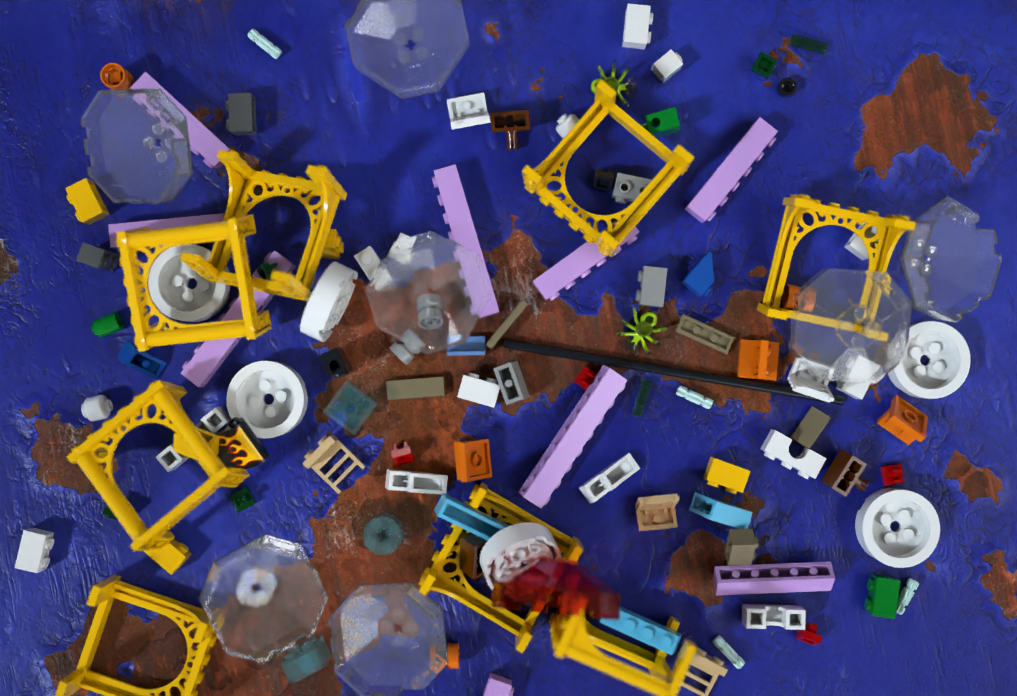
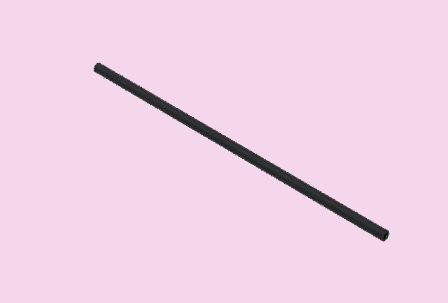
M505 339L503 348L829 403L792 390L793 387L511 339ZM832 394L834 401H831V404H844V396Z

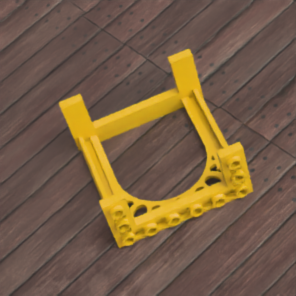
M601 80L596 85L594 104L542 163L533 169L527 165L522 170L523 183L525 184L524 188L531 194L535 192L540 197L539 201L546 207L550 205L555 209L553 212L560 219L565 218L569 221L568 225L574 231H581L584 234L583 238L588 243H595L599 247L597 250L605 257L609 255L612 258L621 242L680 175L683 176L694 157L680 145L673 152L615 104L617 92ZM609 114L667 164L626 209L611 215H596L583 210L572 200L565 183V171L574 152ZM557 170L561 172L560 177L551 176L553 173L556 175ZM552 181H557L562 186L559 190L551 191L547 188V185ZM562 193L565 195V199L561 200V197H556V195ZM576 207L578 211L573 212L572 209ZM588 218H592L594 220L593 228L591 227V223L589 221L587 223L586 220ZM611 219L618 220V222L614 223V228H612ZM600 220L606 221L608 226L607 231L604 230L602 233L597 229V224Z
M219 150L217 158L225 165L229 178V198L222 221L246 215L256 204L274 196L292 197L306 207L310 216L311 229L296 278L292 274L273 270L271 275L273 281L251 277L253 290L309 301L312 295L310 290L339 201H345L347 193L328 171V168L323 165H308L306 173L313 180L311 181L301 176L294 178L283 173H278L277 175L266 170H261V172L255 171L239 156L238 152L234 150ZM257 185L263 188V192L259 196H256L254 193V188ZM249 195L253 198L251 202H248L250 200ZM313 197H321L320 201L317 204L309 205V202ZM315 210H318L317 215L314 214ZM230 239L215 241L208 262L199 255L182 252L180 260L207 281L238 287L236 274L225 272L232 252Z
M791 194L790 197H784L782 205L786 207L763 302L758 303L757 310L769 317L806 321L853 331L865 337L885 341L887 333L872 327L884 278L896 243L905 231L915 229L916 222H912L910 217L886 214L884 218L878 216L879 212L867 210L866 214L860 213L859 208L848 206L847 210L841 209L840 204L829 202L828 206L822 205L821 200L811 199L810 196ZM806 212L810 213L813 217L814 222L811 226L806 225L803 221V214ZM816 212H818V215L821 217L825 216V220L819 221ZM839 218L843 219L841 224L838 223ZM866 222V224L863 225L861 229H857L855 227L856 223H858V225H862ZM798 223L803 228V231L800 233H797V230L799 228L797 227ZM825 225L845 227L853 231L866 247L869 261L868 270L854 323L780 307L793 251L801 238L815 228ZM871 226L876 227L877 232L873 237L866 238L864 236L867 228ZM878 239L877 243H874L875 248H872L870 246V242H874Z
M253 214L238 216L221 222L149 230L147 226L117 232L116 244L120 249V265L124 270L123 282L128 292L127 304L131 308V324L135 330L134 342L138 346V352L147 351L156 346L247 337V340H252L272 329L269 310L257 313L245 237L256 234ZM230 239L244 319L183 324L166 317L156 307L149 292L148 277L155 259L163 251L173 246ZM155 247V252L152 254L149 249ZM138 251H142L147 255V263L138 260ZM139 266L143 268V274L140 273ZM146 305L150 307V313L147 312ZM153 315L158 316L159 322L150 325V317Z
M162 380L152 382L148 386L149 389L135 396L132 403L122 407L114 418L105 421L102 424V428L89 434L87 440L75 446L67 456L70 463H76L80 466L134 542L130 546L134 552L161 550L175 538L173 533L168 530L218 488H235L250 476L246 469L226 467L189 419L181 405L180 399L188 392L182 386ZM154 404L156 406V414L153 418H149L148 408ZM162 410L164 411L163 415L166 416V418L163 420H161L160 418L162 415ZM142 413V419L137 420V417ZM159 423L171 428L178 434L210 479L148 529L116 484L113 476L112 461L118 443L127 432L142 424ZM112 438L113 442L110 445L105 444ZM102 463H106L105 469L103 468V465H101Z
M481 481L480 485L475 484L470 493L469 499L471 500L470 502L466 500L465 504L476 509L484 507L490 516L492 515V508L495 510L493 513L499 514L495 518L502 522L513 525L531 522L545 526L551 532L560 552L563 553L560 568H557L553 573V579L543 586L525 619L482 595L468 583L463 571L460 569L459 536L469 533V531L466 530L464 532L462 531L463 528L452 523L451 527L453 530L451 534H446L441 542L444 546L441 551L436 550L431 559L434 563L431 568L426 567L418 583L421 586L419 592L426 596L428 591H437L463 603L515 634V648L523 653L533 636L532 625L568 564L574 566L584 548L580 539L575 536L572 538L491 491L488 489V485ZM452 551L457 553L455 558H446L453 554ZM452 562L457 565L456 570L453 572H445L443 569L446 563ZM459 575L460 581H457L455 578L453 580L450 577Z
M572 573L571 577H567L563 586L566 589L563 595L560 594L556 601L558 606L556 612H552L548 620L554 655L561 659L564 655L654 695L677 696L697 649L695 644L687 639L685 640L671 671L665 660L666 652L656 648L653 653L593 626L584 617V609L587 603L586 595L579 592L577 595V587L581 580L580 576ZM670 616L666 627L677 632L680 622L677 618ZM595 646L648 668L650 674L607 656Z
M116 574L93 585L86 604L92 607L98 605L76 670L60 681L55 696H71L80 688L104 696H161L160 693L162 691L165 692L166 696H172L171 687L173 686L180 690L181 696H197L198 691H196V688L203 680L204 672L202 670L204 665L206 666L209 662L211 654L208 653L210 647H213L216 642L217 636H215L216 629L221 627L223 622L221 617L223 611L214 609L211 612L120 581L122 576ZM114 598L165 615L181 628L187 642V659L183 670L175 680L158 688H142L90 670ZM185 621L188 622V624L190 622H193V624H191L189 627H186ZM197 628L195 636L192 638L190 632L192 629ZM193 643H199L196 646L197 650L193 649ZM189 662L193 663L192 667L188 665ZM182 678L186 679L184 686L180 683Z

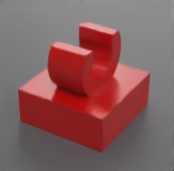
M583 366L573 382L587 390L597 374Z
M406 441L404 442V448L398 449L397 445L394 444V451H391L396 466L415 461L414 454Z
M902 464L880 466L884 486L905 483Z
M810 623L805 625V630L797 631L795 639L810 645L821 644L822 636L816 634L818 625Z

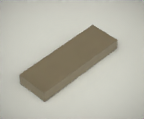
M524 300L520 301L487 341L486 345L492 349L528 306Z
M685 314L681 315L674 330L725 355L728 354L735 337Z
M444 376L386 381L387 400L445 396Z

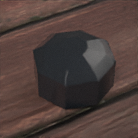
M783 78L777 85V93L783 98L791 97L797 90L796 82L791 78Z

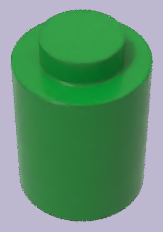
M113 312L93 320L91 329L94 335L103 338L124 329V324L120 315L117 312Z

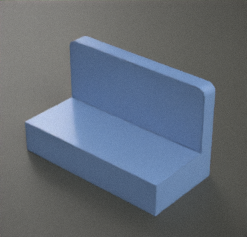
M485 336L447 337L446 356L486 355Z

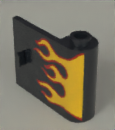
M235 417L228 422L229 426L225 430L214 433L219 436V454L217 456L226 467L249 469L262 464L270 456L244 418Z

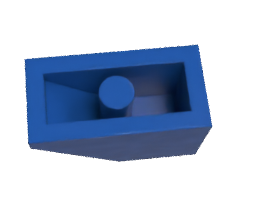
M710 252L706 253L681 282L697 297L706 296L713 288L711 286L714 282L712 254Z
M126 340L117 355L124 365L155 379L158 378L167 364L148 350L138 352V346Z

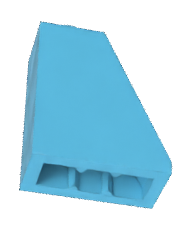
M697 492L694 493L689 508L690 511L709 520L748 529L753 512Z

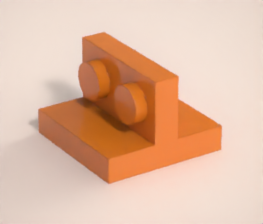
M740 339L737 377L776 381L780 343L766 340Z
M896 395L891 400L890 408L878 418L877 424L909 445L915 439L921 443L926 438L928 416Z
M489 439L454 442L457 480L470 482L492 477Z

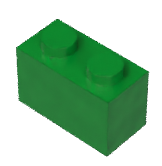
M871 574V578L867 582L869 593L868 598L865 599L866 612L872 616L895 619L901 580L891 576Z

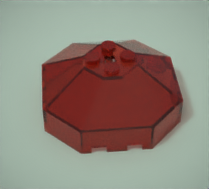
M539 557V561H535L493 583L491 607L521 610V604L531 605V611L547 613L548 607L558 608L557 614L580 616V610H584V617L619 620L621 594L580 566L579 561Z

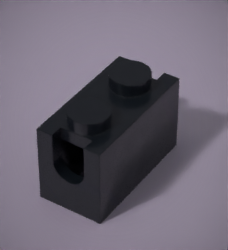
M336 347L319 355L329 377L342 378L349 374L348 370L352 369L343 348Z

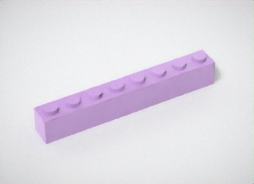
M456 164L434 170L435 176L432 177L434 187L439 188L440 195H437L440 206L444 205L446 213H443L445 224L450 225L451 231L448 232L451 243L455 242L457 248L453 251L456 261L460 260L462 268H459L461 278L466 279L468 285L464 288L467 298L471 297L473 302L470 305L472 315H477V319L500 313Z
M275 250L273 253H268L264 259V262H269L270 265L272 263L278 264L273 269L274 271L291 274L296 265ZM256 269L252 277L261 279ZM253 290L257 313L263 311L274 294ZM240 296L238 299L232 300L226 314L223 313L217 321L244 319ZM242 337L211 340L199 344L194 350L195 355L193 358L188 359L182 366L183 371L180 374L196 386L205 387Z
M605 365L601 367L519 490L523 498L541 509L550 501L551 494L560 486L561 479L565 473L570 471L573 461L582 453L583 446L592 438L593 431L597 425L602 423L605 413L614 405L617 395L624 390L627 379Z

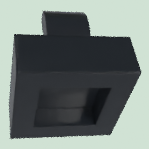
M598 168L595 171L592 189L611 192L614 181L612 171L609 170L608 173L601 172V168Z

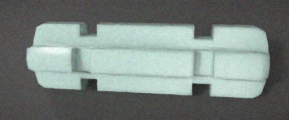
M255 29L250 30L247 35L249 39L273 58H279L282 51L277 46H274L272 42L262 34L260 35Z
M684 386L677 388L676 395L685 397V399L698 405L701 404L704 408H711L713 404L712 399L704 398L703 395L690 389L687 390Z
M912 578L907 580L906 588L902 589L898 597L896 613L900 615L904 613L905 605L908 606L912 599L914 589L917 590L919 583Z
M717 636L713 640L714 645L737 669L744 666L745 661L738 656L728 643H725L726 641L721 636Z

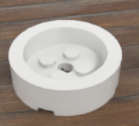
M195 244L177 245L165 250L153 263L148 279L149 292L157 308L170 318L187 322L204 321L218 314L229 299L231 285L207 281L180 260L182 252L199 255L208 262L211 250ZM226 267L225 272H230L228 267ZM189 279L197 281L196 288H188Z
M336 261L328 266L318 281L305 308L300 325L302 333L321 342H325L333 332L331 328L335 324L338 325L351 299L356 285L352 282L353 279L356 280L358 277L357 271Z
M935 321L913 323L900 329L895 334L890 345H888L885 354V366L892 383L909 396L916 398L936 399L955 392L965 381L971 362L970 351L962 335L953 327ZM922 355H926L930 359L925 366L920 362Z
M258 361L243 367L233 377L227 390L226 404L231 419L235 417L244 418L257 438H274L290 432L301 422L307 410L308 396L302 377L293 368L277 361ZM267 394H272L274 397V402L270 405L266 404L264 396Z
M890 487L880 489L865 499L864 504L856 515L855 530L860 545L874 559L888 566L907 568L923 562L932 554L939 541L940 522L934 507L923 496L906 489ZM893 521H897L900 524L895 532L890 528Z
M531 522L514 524L500 530L486 542L480 554V566L489 587L499 595L503 596L504 593L512 594V597L527 595L545 586L553 579V573L557 568H560L562 560L561 552L551 532L545 526Z

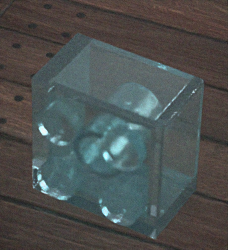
M348 380L345 381L323 413L350 433L356 435L380 403Z
M313 636L306 640L305 644L301 647L296 645L290 648L280 664L290 684H293L326 667L332 658V654L322 636L318 638Z

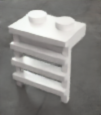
M484 92L446 99L452 130L490 123Z
M797 354L787 377L791 384L790 386L793 387L792 390L829 403L834 401V397L827 385L835 368Z

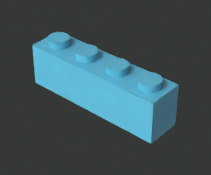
M445 493L442 494L434 509L438 517L487 541L500 530L510 526Z
M612 602L606 604L600 619V623L670 655L676 652L682 636L679 632Z

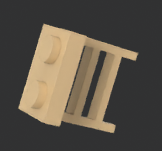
M334 434L329 437L325 435L317 443L319 447L315 451L311 449L304 456L306 460L302 464L307 469L312 468L339 494L341 490L337 485L356 465L362 469L366 466ZM342 449L346 454L325 475L320 469ZM350 457L354 463L333 483L329 479L330 475Z
M677 494L638 497L635 504L638 531L677 528L675 506L679 501V496Z
M697 647L690 664L712 675V678L709 682L687 670V676L706 685L707 688L704 692L685 681L682 682L681 686L700 696H708L719 674L725 677L728 669L725 667L723 660L715 656L711 657L707 655V652Z

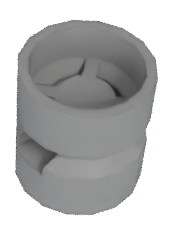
M425 293L418 296L417 311L419 313H417L419 327L423 329H436L442 326L443 314L441 311L442 299L440 295Z
M409 329L401 336V341L397 340L389 347L406 365L414 359L415 353L419 354L426 347Z

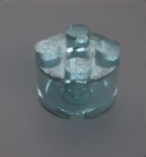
M389 513L373 517L363 532L365 546L377 555L393 553L404 538V528L400 520ZM383 530H385L386 535H388L385 538H383L381 534Z

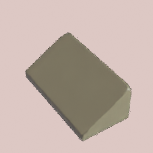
M811 406L790 438L803 447L810 449L831 417Z

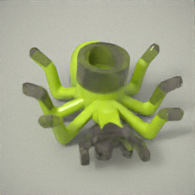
M613 62L611 77L608 78L605 76L601 66L597 65V69L603 79L593 80L590 87L593 94H595L596 85L603 80L617 92L621 103L628 107L629 103L624 100L620 91H623L629 98H636V95H630L629 93H635L638 89L633 87L638 86V84L630 83V81H636V78L628 79L624 84L620 82L629 71L630 66L626 67L617 81L615 78L616 62Z
M633 307V318L636 326L634 327L625 319H622L621 322L635 332H618L617 336H633L634 338L624 340L620 347L622 348L627 343L625 351L627 352L631 348L629 354L635 352L634 356L636 357L640 351L638 342L641 340L643 349L648 356H651V352L647 348L643 337L661 346L662 343L651 338L649 335L652 332L667 331L668 328L652 329L657 323V316L653 312H646L641 315L639 322L636 307Z

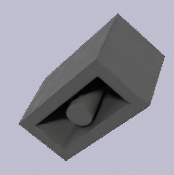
M228 93V100H226V110L229 111V119L226 120L227 130L234 136L257 135L256 97L252 93Z
M82 243L76 261L113 272V269L118 265L119 254L94 245Z

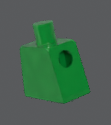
M676 107L646 115V122L640 123L655 138L680 132ZM655 123L660 124V125H659L658 127H656V128L653 127V124H655Z

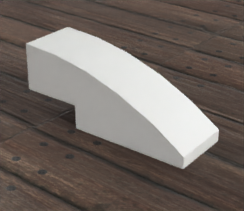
M627 453L589 479L579 489L589 503H594L633 475L640 467L631 454Z
M387 469L385 488L412 493L446 494L448 475Z

